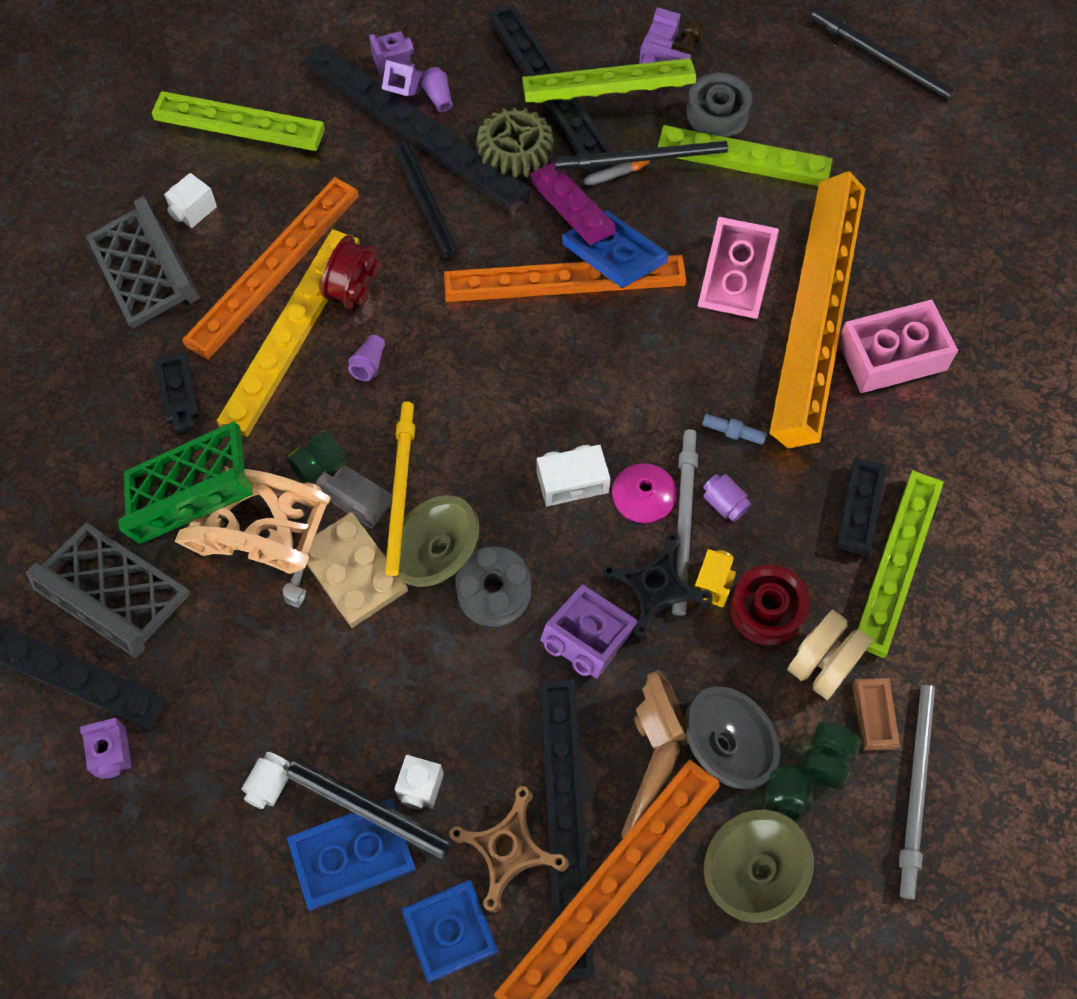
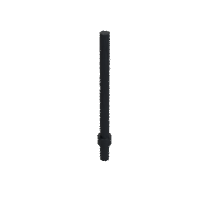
M817 8L813 10L810 18L825 26L827 32L836 37L840 35L947 100L954 94L955 90L845 25V21L837 16L831 17Z
M727 141L596 154H590L589 151L577 152L575 156L554 157V168L556 170L577 167L578 170H586L596 165L727 153L728 144Z

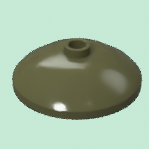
M438 496L421 503L404 518L399 574L397 575L402 581L417 587L431 586L453 576L464 566L470 558L479 536L478 516L468 502L457 496Z
M770 810L748 811L739 814L725 823L711 840L704 861L705 883L715 903L730 916L741 921L753 923L771 921L791 911L806 894L814 870L812 847L803 830L789 817ZM771 869V875L766 879H762L763 873Z

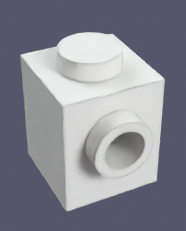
M191 173L179 183L173 185L164 194L169 206L167 211L171 217L177 222L183 221L190 228H193L217 207L211 188Z
M406 755L394 789L398 799L401 800V804L421 810L422 807L433 809L444 775L441 764Z

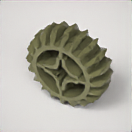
M514 106L512 111H507L503 108L501 114L493 112L491 119H484L483 125L479 126L476 147L478 148V155L483 156L484 164L491 161V166L496 167V169L498 166L501 167V174L505 175L508 172L515 178L518 175H523L527 178L529 172L537 171L539 167L546 166L547 160L551 159L554 138H552L551 126L547 125L545 118H539L537 111L529 114L527 108L523 111H517Z

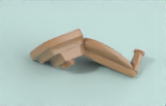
M659 670L647 674V683L642 688L646 699L636 709L638 715L633 717L639 733L642 737L647 735L655 750L623 827L622 839H624L673 780L681 759L680 746L689 744L685 731V716L671 684Z

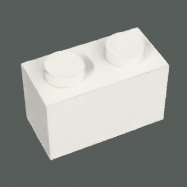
M581 445L572 451L563 453L549 452L537 458V476L546 507L609 493L610 476L601 445Z

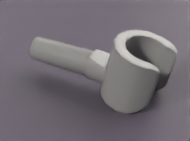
M304 569L294 572L291 582L287 583L283 588L285 603L296 608L302 605L306 596V590L299 587Z

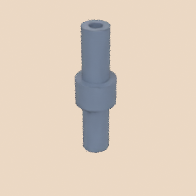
M705 414L702 426L726 433V437L735 440L743 438L761 445L764 444L767 435L766 432L744 426L742 421L732 418L728 421Z

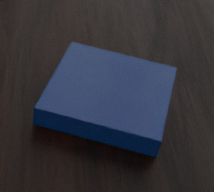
M471 879L401 909L428 984L499 953Z

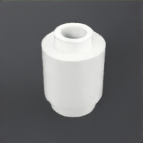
M266 752L263 758L257 760L241 788L246 793L244 800L260 809H264L265 805L274 806L289 779L286 773L291 763L274 753Z

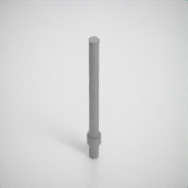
M690 429L684 431L683 451L679 454L678 467L681 469L677 535L680 540V546L676 549L675 571L686 585H688L694 470L698 468V454L695 453L696 431ZM687 601L673 604L672 613L675 615H685Z
M922 685L920 689L904 850H900L899 867L902 868L900 897L905 899H915L917 872L922 870L923 854L919 851L935 687L930 685Z

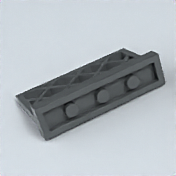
M144 196L133 201L136 209L86 236L112 292L132 329L185 299L190 304L201 299L159 216ZM138 220L139 225L135 234L125 233L127 225ZM108 236L113 237L109 249L99 247L97 242ZM121 239L132 241L127 252L117 251ZM140 242L150 244L146 256L135 254ZM114 257L124 259L119 271L109 268ZM132 260L143 262L138 274L128 272ZM151 264L161 266L157 278L146 276ZM124 279L135 280L130 293L120 290ZM143 282L154 284L150 296L138 295ZM162 286L173 288L174 294L165 299L158 298ZM135 301L145 302L144 310L133 316L131 311Z
M85 523L41 566L34 563L26 571L31 586L35 591L135 659L146 649L144 643L190 595L189 589L88 523ZM87 536L97 541L98 549L79 552L78 545ZM119 555L123 558V566L104 569L103 557ZM98 558L99 569L79 572V560ZM74 561V573L57 574L53 571L60 562ZM145 572L149 575V583L130 586V573ZM124 574V587L105 589L104 577ZM99 578L100 590L84 592L80 589V580ZM171 589L177 593L170 601L155 602L156 590ZM150 591L151 604L131 606L130 594ZM125 595L126 607L110 609L106 606L105 597ZM151 612L152 620L142 630L132 624L131 615Z

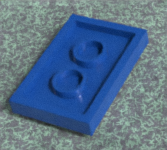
M609 211L604 213L615 223V234L592 245H589L575 229L562 235V242L565 247L621 288L668 262V252Z
M392 798L382 802L396 810ZM354 812L286 837L309 911L416 871L405 839Z

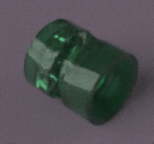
M321 429L310 437L308 447L299 445L285 455L288 464L301 482L313 483L315 485L326 479L325 471L332 473L348 463L347 457L339 444L325 429Z
M819 722L811 739V745L814 749L807 750L800 767L801 773L822 786L837 790L843 789L852 770L848 762L855 761L862 744L861 738L841 725L831 722Z

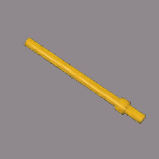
M403 402L401 404L400 422L396 424L395 438L398 440L385 568V574L388 576H397L399 574L410 444L415 436V425L412 423L414 404L411 402Z

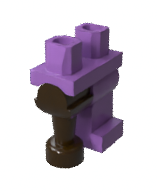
M657 8L650 30L641 45L639 64L687 58L692 60L693 45L700 43L704 35L703 27L693 21L685 23L681 31L682 41L681 43L676 42L681 14Z

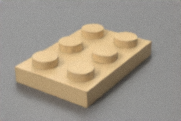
M353 512L315 535L308 552L310 557L307 566L351 628L408 592L407 585L398 576H388L385 574L386 557Z

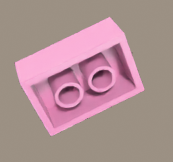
M933 300L847 321L838 339V345L861 393L947 371L958 352Z

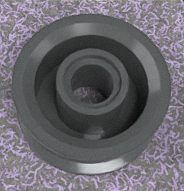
M711 73L702 76L696 80V83L690 89L687 107L688 122L696 132L727 138L736 136L747 125L749 110L752 104V93L744 81L731 74Z
M491 546L474 551L456 575V590L459 604L463 612L471 620L483 626L500 627L514 622L525 612L531 598V576L526 563L518 554L503 547ZM490 582H498L503 586L497 592H489L485 589L486 585Z

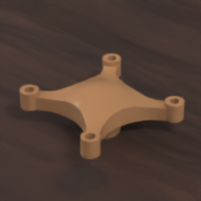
M521 786L516 790L513 808L508 816L495 827L481 832H470L455 826L449 832V836L453 841L471 844L484 856L490 872V887L483 905L485 909L491 912H498L501 909L502 903L500 898L505 886L521 871L537 865H548L563 872L569 866V861L561 854H549L541 850L531 838L526 824V808L528 803L531 802L533 794L525 786Z

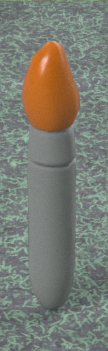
M649 160L621 163L588 175L583 183L585 185H595L632 171L637 172L646 166Z

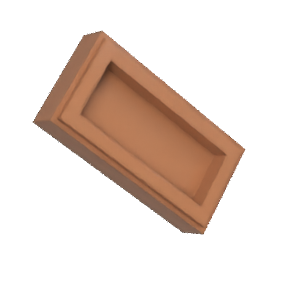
M855 679L852 682L862 751L897 750L900 747L890 679Z

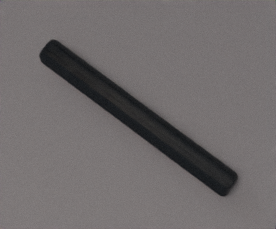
M409 143L397 144L395 146V154L442 256L445 259L455 257L458 254L457 245Z
M294 759L288 767L287 776L297 783L439 858H445L449 853L452 840L447 836L300 759Z

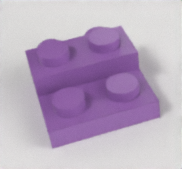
M582 584L546 623L540 641L544 643L545 649L551 655H562L570 660L576 672L583 676L590 674L597 679L615 658L618 649L632 634L634 627L639 621Z

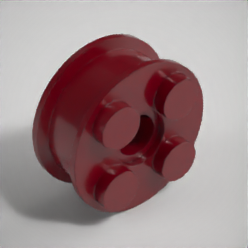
M347 235L343 237L334 248L327 262L321 283L322 297L327 300L333 297L341 300L347 309H352L357 304L362 306L368 296L367 287L371 279L376 277L381 266V261L377 260L376 247L373 245L363 247L356 244L352 236Z
M772 564L756 566L744 573L736 584L730 601V615L736 629L749 641L764 646L780 645L795 637L806 620L810 609L809 592L801 578L785 567ZM771 600L777 605L778 609L769 610L763 606L762 601Z

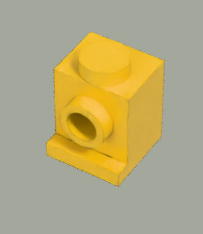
M708 549L694 589L709 591L713 598V604L724 608L736 571L730 570L734 557L726 551Z

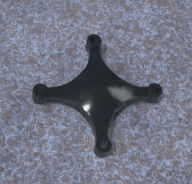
M670 532L666 535V543L662 552L648 565L632 570L615 568L611 564L603 568L606 580L623 582L637 595L640 601L641 613L639 622L634 627V633L637 639L641 641L649 637V625L653 618L663 609L684 601L700 603L704 608H708L713 604V598L709 591L693 589L686 585L677 575L673 559L675 549L680 546V540L675 532Z

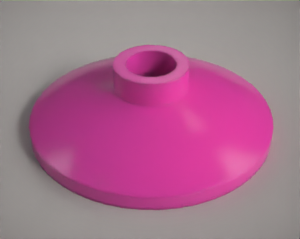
M641 463L629 466L619 473L613 483L612 498L615 507L624 517L633 522L648 524L660 521L670 514L676 503L677 489L674 480L665 470L652 464ZM640 486H649L651 490L647 492L642 491Z

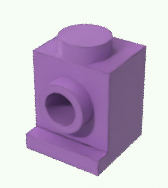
M401 31L377 38L374 34L369 35L371 54L379 75H383L385 72L386 60L411 63L410 55L414 54V49L410 37L404 38Z
M386 60L382 89L406 96L419 94L423 71L416 70L415 64L410 62Z
M117 718L80 727V733L83 735L87 770L95 777L101 779L113 778L120 775L121 770L132 768L126 727ZM108 746L104 753H100L101 747Z

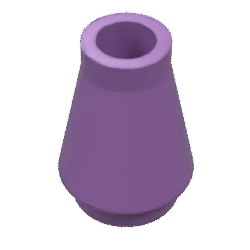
M438 67L426 70L421 75V87L439 112L450 110L453 107V102L450 96L447 74Z
M370 335L366 342L350 357L348 370L354 378L361 381H369L377 375L382 351L385 347V341L381 337Z

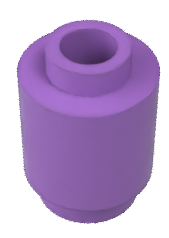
M718 474L714 475L703 487L706 490L703 498L725 519L729 518L733 523L742 517L752 505L747 499L749 496L727 474L721 477Z

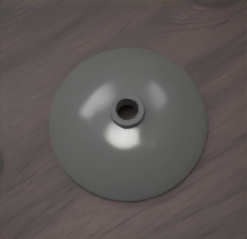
M716 686L701 691L691 700L685 715L686 736L694 756L708 773L720 782L738 789L759 787L775 774L780 759L778 738L767 715L751 698L735 689Z

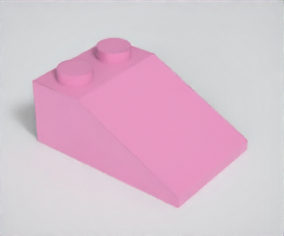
M718 217L698 307L758 319L778 240L779 229Z

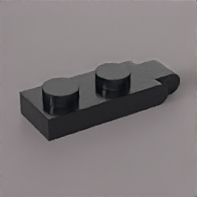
M183 352L154 359L167 424L173 423L176 434L196 429L194 418L200 417L186 353Z

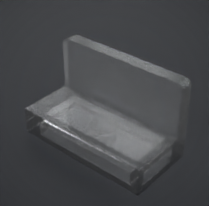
M343 465L333 477L323 472L316 481L317 486L322 489V492L331 497V503L348 514L353 512L359 521L372 529L392 505V494L346 465Z

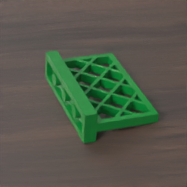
M235 421L125 470V516L118 519L119 530L138 544H142L253 495L252 483L245 477L240 426ZM230 436V441L223 451L218 450L217 447L221 441ZM204 449L195 464L188 462L195 451ZM213 454L219 456L210 471L204 469ZM173 461L176 462L167 476L161 475L167 464ZM232 461L233 468L221 473L227 462ZM185 466L191 468L182 483L176 481ZM200 473L206 475L202 482L193 485ZM148 474L142 485L137 489L135 479ZM157 479L163 481L153 496L147 494ZM172 485L178 488L175 494L164 498ZM144 498L150 500L146 507L137 510Z

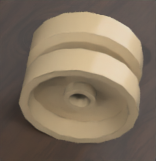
M833 609L818 626L816 625L798 648L797 651L799 652L787 669V671L803 681L808 679L817 667H820L822 671L813 683V690L827 701L874 640L862 630L856 629L849 634L843 643L838 641L847 628V619Z

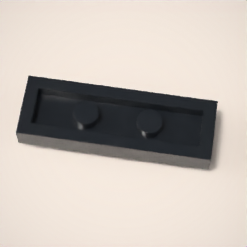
M854 457L842 510L836 549L869 556L872 549L886 464Z

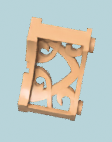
M224 467L221 473L232 468ZM245 469V477L252 483L253 495L190 522L187 528L179 530L174 541L202 556L212 554L232 555L234 550L249 552V559L292 574L305 569L310 557L308 552L326 505L329 504L331 497L323 493L322 489L313 483L305 482L302 484L271 473ZM260 495L268 504L274 518L257 520L249 525L244 532L240 531L239 523L230 510L240 502ZM299 502L312 508L306 524L288 520V518L299 519L304 516L301 509L292 508L294 503ZM222 518L229 521L226 528H221V526L225 525ZM267 529L270 536L268 538L259 536L260 532ZM292 532L302 534L296 550L293 549Z

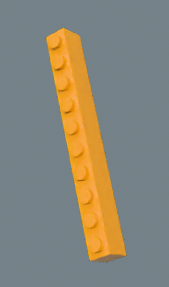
M850 171L819 182L801 277L796 294L788 342L786 344L773 418L770 425V434L788 449L818 443L821 440L865 194V187Z

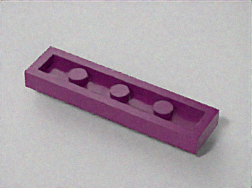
M554 163L530 173V180L534 187L589 245L616 233L615 223L562 169L555 170Z

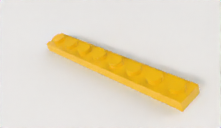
M334 229L329 233L217 419L219 427L235 421L240 426L241 436L248 438L328 301L321 295L323 274L334 248L347 234ZM353 237L355 243L360 245L359 238Z

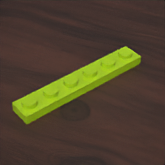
M691 58L527 76L522 77L526 102L542 103L552 99L569 100L579 96L589 95L596 97L606 93H628L632 90H655L659 87L668 86L683 87L687 84L696 83V71Z
M161 91L151 112L156 121L317 151L325 131L324 122L164 91Z
M663 125L658 147L727 141L728 144L727 153L678 157L677 159L819 186V182L829 179L833 159L830 157Z
M914 470L909 475L857 629L862 630L874 639L866 651L885 658L888 653L944 481Z

